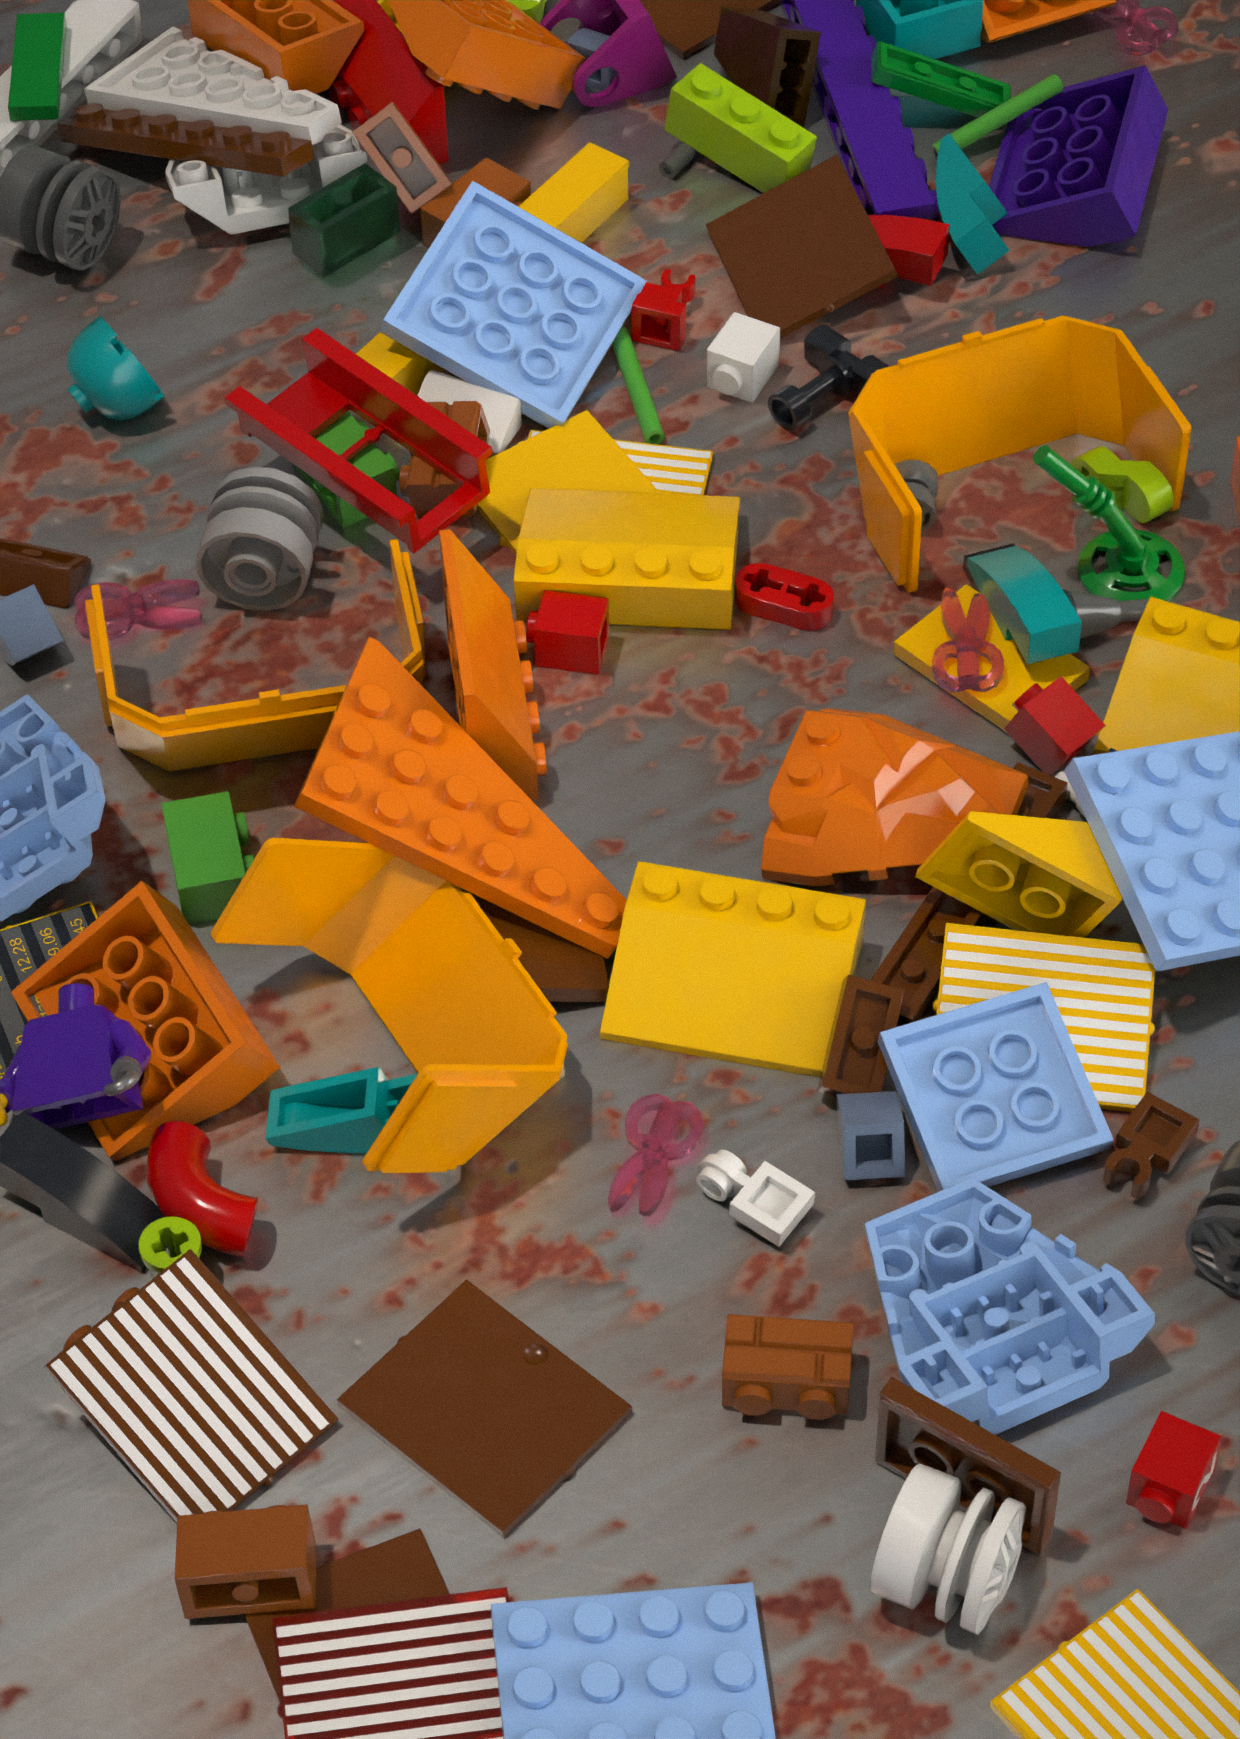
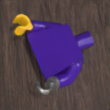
M81 983L62 986L58 990V1013L32 1019L24 1026L22 1043L19 1045L5 1074L0 1079V1126H4L7 1123V1113L11 1110L17 1116L23 1111L47 1126L59 1129L143 1109L138 1080L151 1060L150 1048L130 1022L119 1019L103 1005L94 1004V989L91 986Z

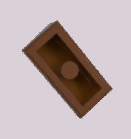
M0 538V595L9 596L34 584L44 604L65 608L70 605L91 566V558L85 555Z

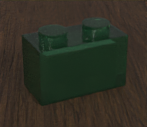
M366 163L288 208L293 254L323 278L400 233L397 187Z

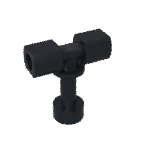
M820 325L814 328L804 339V357L819 368L820 375L799 389L793 385H785L768 398L769 411L780 427L793 431L811 418V405L832 391L836 395L843 396L852 389L860 394L871 374L876 370L889 367V365L874 355L860 359L851 353V341L827 325Z

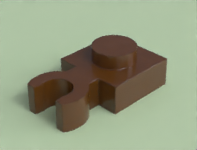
M1146 1092L1117 1132L1115 1147L1119 1150L1114 1151L1107 1158L1103 1181L1110 1184L1118 1173L1130 1172L1136 1176L1132 1182L1130 1196L1135 1199L1142 1197L1149 1188L1152 1167L1168 1175L1198 1133L1200 1119Z

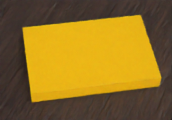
M967 584L894 641L893 654L1003 731H1005L1006 725L1018 712L1012 704L1034 684L1038 683L1042 689H1045L1062 676L1073 690L1076 691L1089 680L1090 667L1071 654L1027 664L1015 640L1005 641L982 594Z

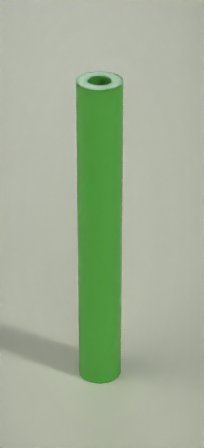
M1054 73L957 129L950 135L962 150L1064 90L1063 83L1059 76ZM941 139L931 145V150L936 159Z
M621 327L612 343V347L645 443L659 445L664 441L665 435L629 331L625 327Z

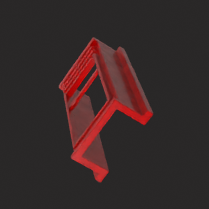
M317 327L302 338L308 372L270 402L265 404L241 386L224 397L226 405L237 412L241 432L248 437L255 436L407 544L408 550L413 554L439 534V530H445L490 494L485 462L493 454L490 445ZM351 410L375 428L366 430L364 437L341 455H338L314 437ZM384 433L461 487L417 521L415 509L353 466L348 460L370 443L378 442L380 435Z

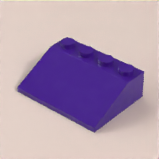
M1146 65L1066 86L1062 92L1007 123L989 184V188L1008 213L992 225L998 235L1093 247L1110 242L1119 243L1136 236L1168 113V108Z

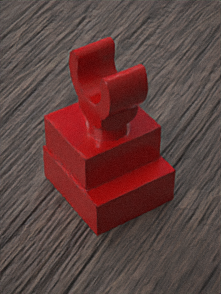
M667 269L661 274V285L645 283L632 304V341L680 351L686 339V303L692 301L695 297L696 277L694 274L689 275L685 283L674 284L671 283V270Z

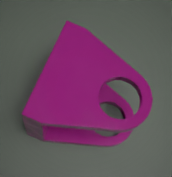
M560 0L540 22L543 27L551 32L552 28L561 20L577 18L580 23L579 29L588 28L610 36L577 69L573 77V93L585 106L599 107L660 88L677 78L653 21L639 0ZM604 67L615 69V77L609 87L594 94L585 92V83L596 70Z

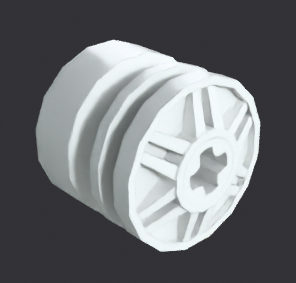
M918 1463L905 1480L886 1523L875 1556L870 1580V1591L874 1595L913 1610L923 1599L930 1585L938 1587L935 1617L945 1623L953 1617L964 1597L960 1627L963 1630L978 1635L984 1629L993 1610L1003 1600L1016 1570L1022 1548L1021 1533L1026 1506L1024 1503L1008 1497L1002 1503L991 1523L995 1494L993 1491L983 1488L972 1500L967 1511L962 1512L958 1510L961 1495L960 1479Z

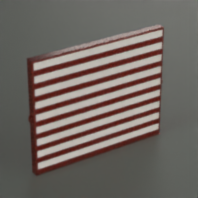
M507 1587L272 1618L281 1703L277 1707V1714L280 1718H283L285 1739H503L491 1621V1604L509 1602Z

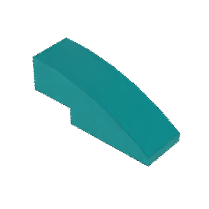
M948 133L941 138L936 164L935 184L938 207L943 223L950 224L949 235L978 275L1010 251L992 226L1008 213L956 141Z
M1013 546L967 558L966 566L1005 641L1015 640L1027 664L1079 651L1082 621L1055 578L1033 555L1019 546Z
M378 1066L270 1090L265 1139L271 1146L338 1153H367L418 1073L389 1080Z

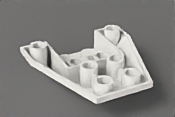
M339 124L327 133L321 142L312 145L314 160L284 177L206 165L204 161L200 160L186 162L170 159L165 174L174 199L232 235L327 216L366 164L368 157L367 152L352 133L353 131Z

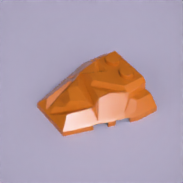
M825 708L820 711L806 710L770 790L768 804L772 820L764 836L761 862L762 877L767 880L816 887L834 885L833 874L867 870L870 881L888 879L887 868L912 865L921 866L970 811L1017 815L1029 785L1028 776L1025 773L885 714L838 708Z

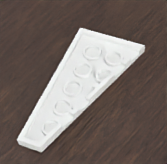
M174 26L84 88L87 103L102 104L104 109L114 111L137 109L140 111V115L153 117L171 114L175 115L177 120L186 122L210 120L214 122V126L226 128L249 126L252 132L266 134L284 131L288 132L292 138L311 140L312 145L321 142L327 133L342 123L337 104L306 89L291 91L289 90L287 80L279 76H275L270 80L264 78L262 68L224 50L210 52L206 48L205 41L197 37L187 41L183 37L182 30Z

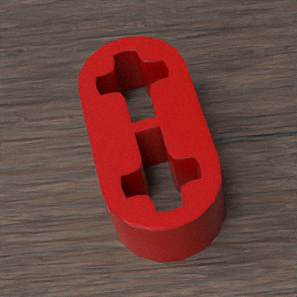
M766 563L749 564L743 567L736 575V604L743 612L749 615L805 631L819 630L827 626L832 620L834 593L830 585L821 579Z

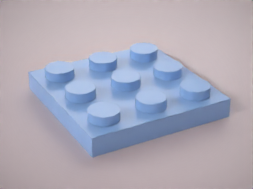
M1047 982L882 1031L879 1034L877 1042L938 1192L970 1178H974L985 1186L990 1187L1109 1150L1112 1146L1114 1139Z

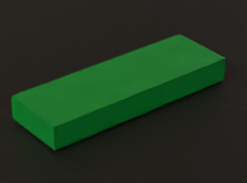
M65 12L17 14L8 100L10 121L59 119L67 29Z
M882 41L877 42L871 54V82L975 117H980L1011 99V86L1009 84Z

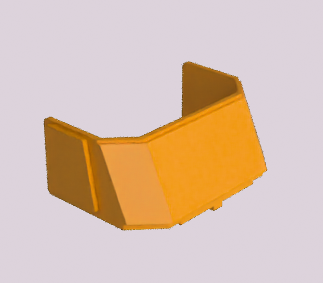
M1062 315L1045 321L1039 318L982 335L980 331L962 335L961 342L900 359L896 365L876 370L871 374L848 412L867 536L897 586L903 584L908 593L918 589L922 510L894 465L900 461L920 460L932 466L938 476L1079 434L1123 445L1135 461L1151 462L1166 477L1172 488L1174 505L1169 511L1172 512L1180 508L1191 425L1150 366L1145 364L1120 329Z
M398 539L389 540L396 618L405 657L401 664L423 686V678L426 677L422 613L408 551L401 552ZM91 585L93 599L85 600L94 667L106 727L113 726L118 747L167 771L320 747L346 685L280 695L279 689L259 692L260 698L186 709L185 714L158 717L118 697L100 585Z
M270 838L264 842L211 931L212 938L216 943L303 946L349 973L412 1063L418 1075L363 1158L362 1163L368 1171H381L382 1173H430L455 1170L458 1165H464L560 1079L568 1048L566 1042L567 1034L554 1018L557 1012L518 960L522 954L521 950L513 939L505 938L504 940L470 893H465L460 887L370 843Z

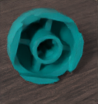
M99 316L76 336L68 350L66 368L74 384L67 390L86 414L95 407L98 412L108 419L122 421L136 418L150 410L165 395L129 348L127 349L120 340L118 341L116 338L118 335Z

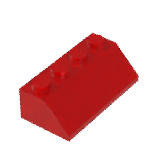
M334 0L335 3L363 21L364 32L328 89L331 101L347 114L353 131L391 102H394L438 164L448 162L444 85L436 82L425 73L428 66L411 54L402 32L376 0Z

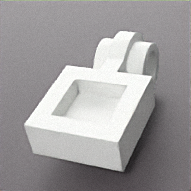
M719 1150L716 1154L706 1155L698 1166L699 1175L696 1177V1182L700 1189L717 1201H724L727 1197H735L730 1203L729 1216L778 1247L782 1245L814 1204L815 1192L766 1161L762 1163L752 1177L746 1175L747 1169L744 1163L727 1150Z

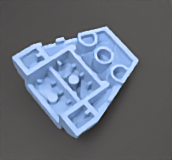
M28 694L0 711V922L13 914L24 912L36 899L60 884L71 882L82 870L90 866L93 856L91 833L99 829L106 801L100 769L85 752H82L80 747L67 733L63 732L55 721Z
M970 1178L866 1222L865 1235L901 1382L992 1434L997 1435L1100 1389L1109 1379L1110 1361L1133 1351L1155 1325V1313L1120 1271L1107 1263L1098 1270L1076 1256V1243L1062 1234L1057 1236L1054 1242L1031 1227V1214L976 1179Z

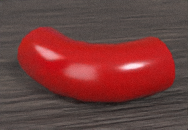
M181 1121L162 1123L154 1130L148 1146L147 1185L161 1214L164 1217L184 1218L193 1223L200 1233L202 1245L225 1254L244 1258L255 1219L258 1198L239 1194L224 1188L211 1178L207 1170V1160L211 1151L210 1140L197 1126Z

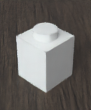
M734 312L707 349V388L753 403L779 366L780 327Z

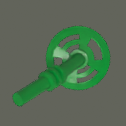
M1048 445L1041 446L1035 452L1033 462L1071 492V500L1075 504L1079 505L1080 508L1094 519L1100 518L1109 530V532L1103 533L1089 541L1079 555L1077 574L1085 591L1088 594L1114 598L1117 601L1150 599V597L1169 602L1180 591L1185 575L1184 561L1178 550L1170 542L1156 534L1135 529L1116 504L1115 494L1111 490L1107 489L1094 476L1088 475L1085 477ZM1097 550L1107 552L1105 557L1106 569L1096 575L1092 567V558ZM1166 554L1171 562L1172 570L1167 579L1157 572L1159 567L1158 555ZM1115 584L1126 588L1148 586L1149 590L1129 592L1113 588Z

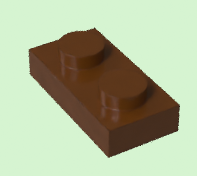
M849 974L843 979L817 1092L837 1097V1094L882 1092L887 1064L877 1041L880 1032L897 1027L905 990Z

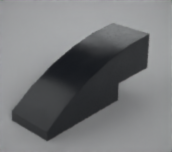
M22 1111L0 1136V1186L40 1207L44 1222L128 1267L143 1273L147 1267L140 1256L139 1239L149 1224L164 1218L158 1206L119 1173L86 1149Z

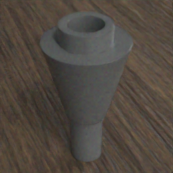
M1063 589L1082 621L1080 639L1117 626L1121 622L1140 621L1149 599L1117 601L1114 598Z

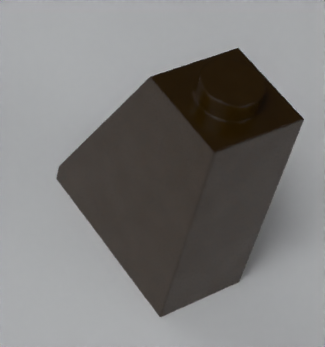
M721 6L714 55L732 83L801 127H805L821 32L763 10Z

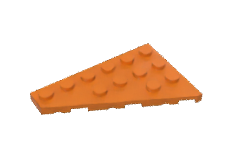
M369 636L357 659L294 807L608 959L618 944L627 901L625 897L382 643Z

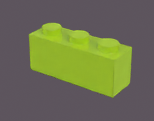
M699 63L671 88L664 130L762 193L811 168L817 140L816 135L705 65Z

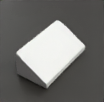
M435 370L428 372L417 395L425 402H447L449 405H453L454 401H477L481 404L490 428L488 445L492 447L493 454L491 457L503 452L522 426L521 402L518 398L468 383L465 380Z

